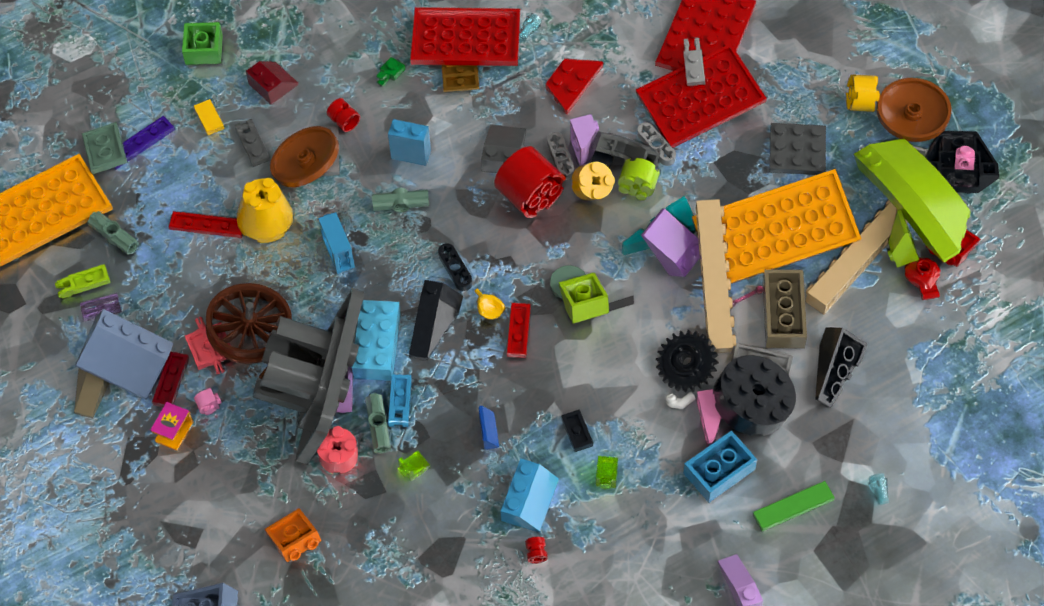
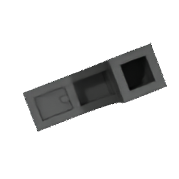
M600 131L597 132L592 149L595 151L615 155L626 160L635 161L636 158L648 160L655 165V168L661 154L655 149L637 141Z

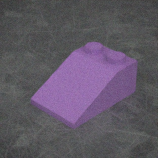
M662 208L641 234L669 276L685 277L700 258L698 238L666 209Z

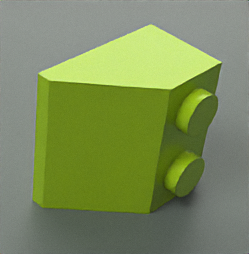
M595 273L559 282L565 309L572 323L609 313L608 295Z

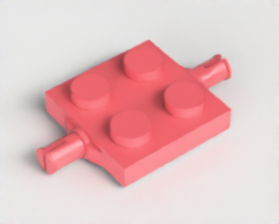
M199 317L200 322L196 318L195 322L198 329L193 333L185 335L198 370L214 365L216 374H220V371L223 373L224 369L221 362L227 359L217 353L209 343L203 318ZM225 332L216 333L221 340L227 336Z

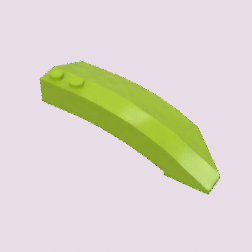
M898 139L869 144L854 153L858 169L889 199L897 210H902L904 218L919 235L923 243L943 263L960 253L961 241L967 229L966 223L971 214L970 209L948 181L906 139Z

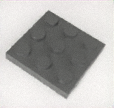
M771 123L769 173L818 175L826 172V126Z

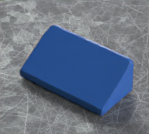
M479 406L484 449L499 448L495 415L486 407Z

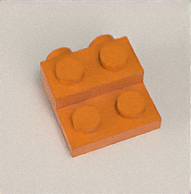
M300 508L265 528L266 534L275 544L278 552L286 562L298 560L303 552L308 549L314 550L322 541L317 530Z

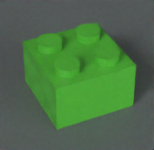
M220 22L184 23L182 54L186 65L221 64L223 34Z

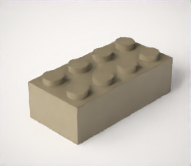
M764 270L763 300L766 348L805 349L807 327L803 270Z

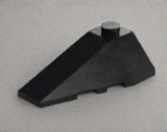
M424 280L409 357L423 360L430 358L440 343V339L450 328L454 318L456 319L459 315L463 295L444 283Z

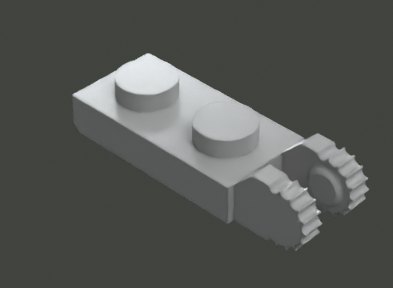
M699 38L694 40L696 50L689 51V41L684 39V64L687 86L705 84L703 57Z

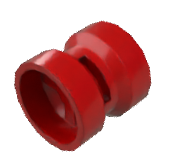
M538 536L528 538L525 541L526 549L529 551L527 554L528 562L538 564L547 561L548 556L544 549L546 546L545 538Z

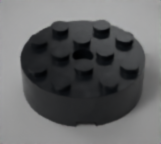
M756 355L740 356L732 360L717 378L713 388L716 401L715 407L721 418L733 429L750 436L752 434H762V436L777 431L790 416L796 403V392L789 375L772 360Z

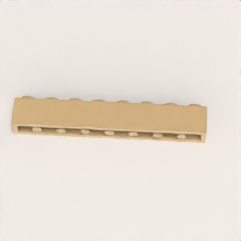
M720 199L696 201L695 210L707 339L712 341L711 345L716 347L713 352L730 353L733 350V346H736V336L732 335L734 316H730V309L733 308L732 297L728 296V290H731V281L727 279L726 272H729V261L725 260V253L728 251L727 242H723V235H726L725 224H722L721 217H724V206H720Z
M889 200L885 205V209L877 212L873 222H868L860 235L861 240L852 243L849 248L845 247L839 259H834L827 272L823 271L818 277L816 284H811L806 290V303L823 315L889 244V238L898 211Z

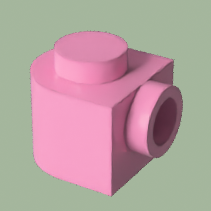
M969 146L959 147L955 154V169L974 170L975 151Z
M211 388L199 392L194 397L199 412L205 415L214 413L220 408L219 404L222 403L218 393L213 394Z

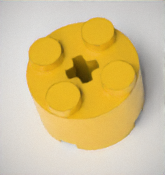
M856 74L849 76L847 82L849 92L846 93V106L849 111H875V101H879L880 97L879 90H876L878 76Z
M591 162L579 166L573 172L571 179L572 190L576 196L588 201L606 197L611 192L615 183L611 170L600 162Z

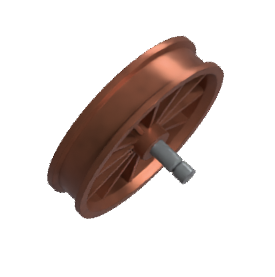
M254 283L236 284L223 289L211 300L206 312V335L213 349L226 359L244 364L260 363L265 347L259 349L255 334L267 343L269 335L264 331L271 333L272 330L277 331L278 326L268 323L277 322L280 316L292 319L291 310L286 300L278 292L267 286ZM239 298L243 313L229 301ZM243 298H255L254 304L252 302H248L245 305ZM259 299L269 302V304L255 313ZM223 305L233 315L218 312L217 310ZM274 307H276L281 312L278 314L264 316ZM217 319L229 323L213 326L212 320ZM226 331H232L222 340L216 334ZM242 334L238 348L228 345L234 338ZM246 336H251L254 350L242 349Z

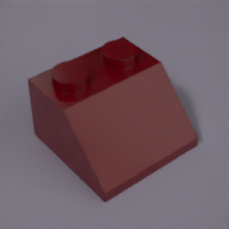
M259 61L246 70L248 84L270 105L299 85L276 62Z

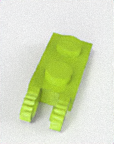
M103 264L57 280L55 287L62 289L58 291L59 298H68L73 294H78L111 282L106 266Z

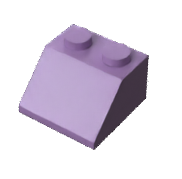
M591 114L570 119V142L580 166L587 164L595 151L592 149L597 131H599L597 121L593 120Z

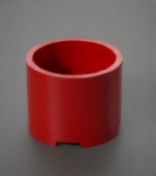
M527 146L513 153L502 164L496 174L494 185L525 217L534 218L537 216V212L544 208L548 210L557 201L564 190L562 184L566 177L533 146Z

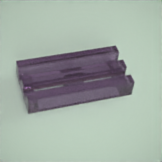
M117 293L80 303L84 322L94 320L103 309L113 314L122 312Z

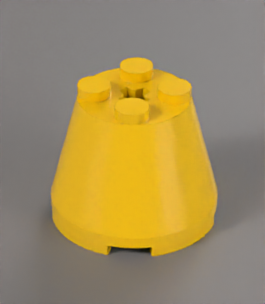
M272 178L256 179L245 184L236 216L238 228L242 234L257 240L259 243H269L284 237L293 224V212L279 186Z

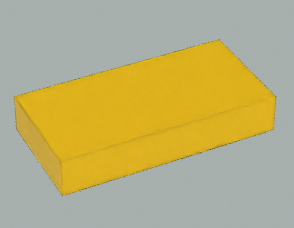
M210 99L194 105V109L207 135L224 129V125Z

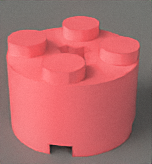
M335 426L329 430L317 450L321 466L330 473H346L354 468L358 460V448L354 435L340 426Z

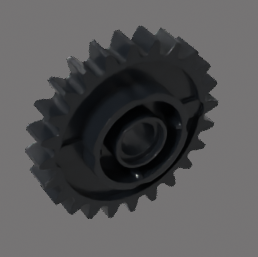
M687 330L685 335L682 331H680L679 336L673 333V339L666 338L667 344H661L663 350L657 351L661 356L656 358V361L660 363L656 366L660 370L658 375L664 377L662 381L665 384L668 383L670 388L675 386V390L678 392L681 388L685 393L688 388L694 392L695 386L702 389V383L708 385L707 378H714L711 372H717L714 365L719 364V362L714 358L718 354L713 352L716 347L711 345L712 341L706 339L704 334L699 336L697 331L693 335L690 330ZM686 358H691L690 363L683 365Z

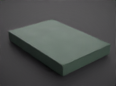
M117 122L82 133L92 174L128 163Z

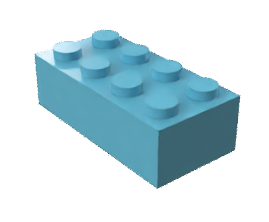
M362 301L355 344L359 345V349L352 366L354 379L391 381L394 372L401 315L399 302Z

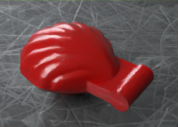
M919 257L918 261L906 265L905 277L912 285L919 288L922 300L940 297L936 282L940 277L941 270L936 262L928 258Z

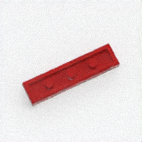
M173 211L169 223V230L242 238L243 236L238 228L236 218Z

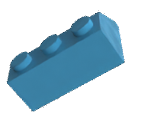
M520 458L501 509V521L540 533L559 478L540 464Z

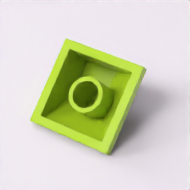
M902 210L897 211L888 242L890 250L887 251L891 262L895 261L897 268L919 260Z

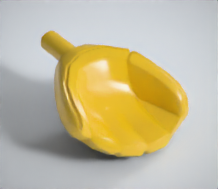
M478 288L474 290L479 296L477 299L479 314L486 319L500 317L505 311L504 303L496 296L482 294Z

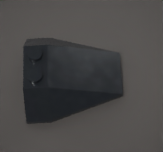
M943 131L935 138L925 156L957 193H979L999 179L998 163L977 131ZM969 146L975 151L974 170L955 169V154L959 147Z

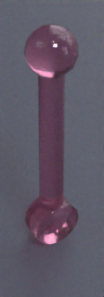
M757 286L754 291L736 300H732L733 307L756 293L762 294L763 287Z

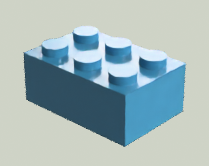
M731 430L684 463L683 474L709 503L756 469L757 458Z

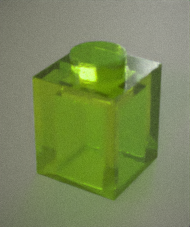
M598 456L596 486L603 489L616 488L617 457Z

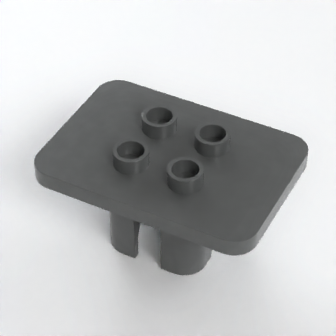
M351 288L328 330L280 316L276 323V326H278L277 331L272 330L268 338L261 361L268 365L263 378H257L252 397L300 412L297 428L303 430L296 453V462L308 465L330 430L339 402L343 403L347 396L350 380L345 379L348 367L352 368L359 349V345L352 342L364 291Z

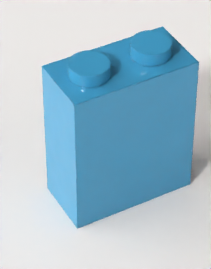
M393 119L388 132L391 159L427 166L431 154L429 126Z

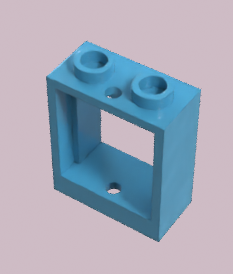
M337 213L326 214L318 218L322 239L337 274L355 268L352 248Z

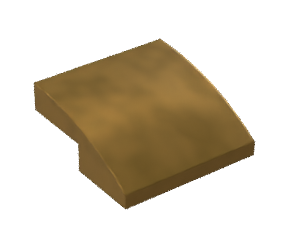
M442 65L444 92L479 89L477 65Z

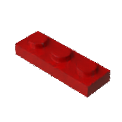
M511 303L507 357L526 358L531 304Z

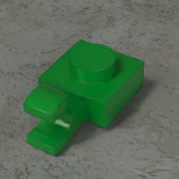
M390 57L380 68V72L376 76L379 78L377 83L384 86L390 78L395 81L405 70V65Z

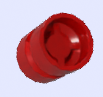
M343 98L333 101L326 112L327 116L344 132L353 130L361 119L360 114L351 108Z

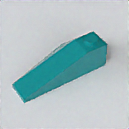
M685 196L665 208L693 234L696 232L692 221V216L694 215ZM639 229L622 243L623 255L650 249L641 236L645 229Z

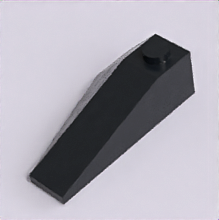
M826 327L819 346L815 400L829 408L832 407L842 392V386L845 381L850 380L852 377L851 372L855 366L858 367L862 362L867 343L844 328Z

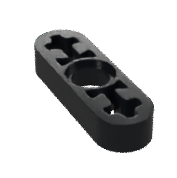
M449 243L442 244L438 248L440 261L456 288L460 291H468L472 287V277L454 246ZM444 251H447L448 253L450 252L451 259L448 258L447 254L444 253ZM458 264L460 269L453 271L450 269V266ZM460 275H462L464 281H467L466 284L460 281Z

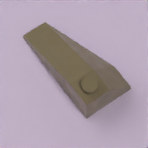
M79 368L74 413L93 419L109 382Z

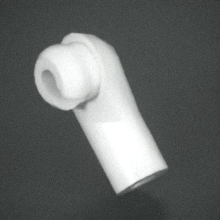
M691 392L682 398H677L673 394L666 396V404L670 408L684 409L696 400Z

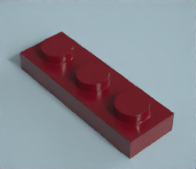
M170 351L152 400L154 406L164 407L166 402L174 404L189 361L187 354Z

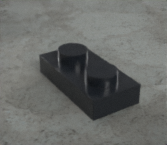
M580 409L561 415L562 423L574 452L593 447L592 438Z

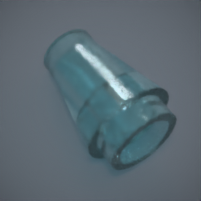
M534 13L527 15L519 31V36L526 40L541 27V18Z
M883 473L870 476L868 485L878 505L889 503L888 478H885Z

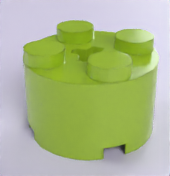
M636 158L635 161L627 159L624 162L618 179V190L623 194L635 196L638 200H646L647 197L654 193L660 174L659 169L657 171L652 162L642 158Z

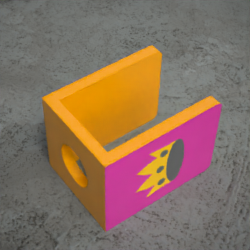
M166 402L151 428V432L157 434L155 442L173 450H178L194 423L190 411Z

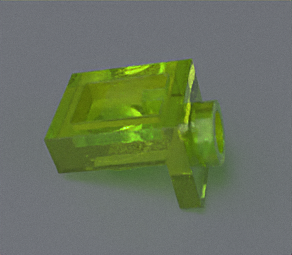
M416 451L405 460L402 457L398 459L399 472L403 477L407 476L410 481H413L430 469V464L419 451Z

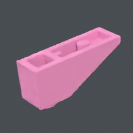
M713 389L697 391L696 398L707 447L716 441L722 421L715 407L716 401Z

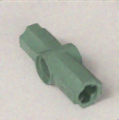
M396 188L392 193L372 194L373 211L393 209L395 212H406L409 208L429 206L428 190L408 191L405 188Z
M99 211L93 212L87 221L88 225L103 235L109 244L116 245L127 255L133 254L137 250L139 242L120 228L118 222L111 221Z
M369 394V396L365 397L374 453H387V451L391 450L382 394ZM376 422H382L380 425H374Z

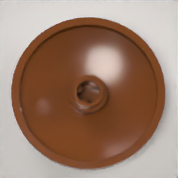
M903 78L892 82L882 91L877 104V115L882 126L893 136L910 142L927 141L939 136L948 126L952 112L951 103L946 93L936 84L920 78Z
M313 126L302 129L289 136L277 148L270 163L271 174L279 184L285 187H299L309 184L321 177L333 165L339 152V142L334 133L326 127Z

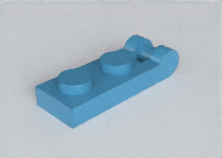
M392 375L389 427H395V425L409 427L411 375ZM396 413H403V417L395 416Z

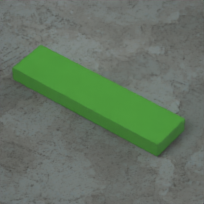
M823 481L753 512V516L763 532L832 502L835 497L827 483Z

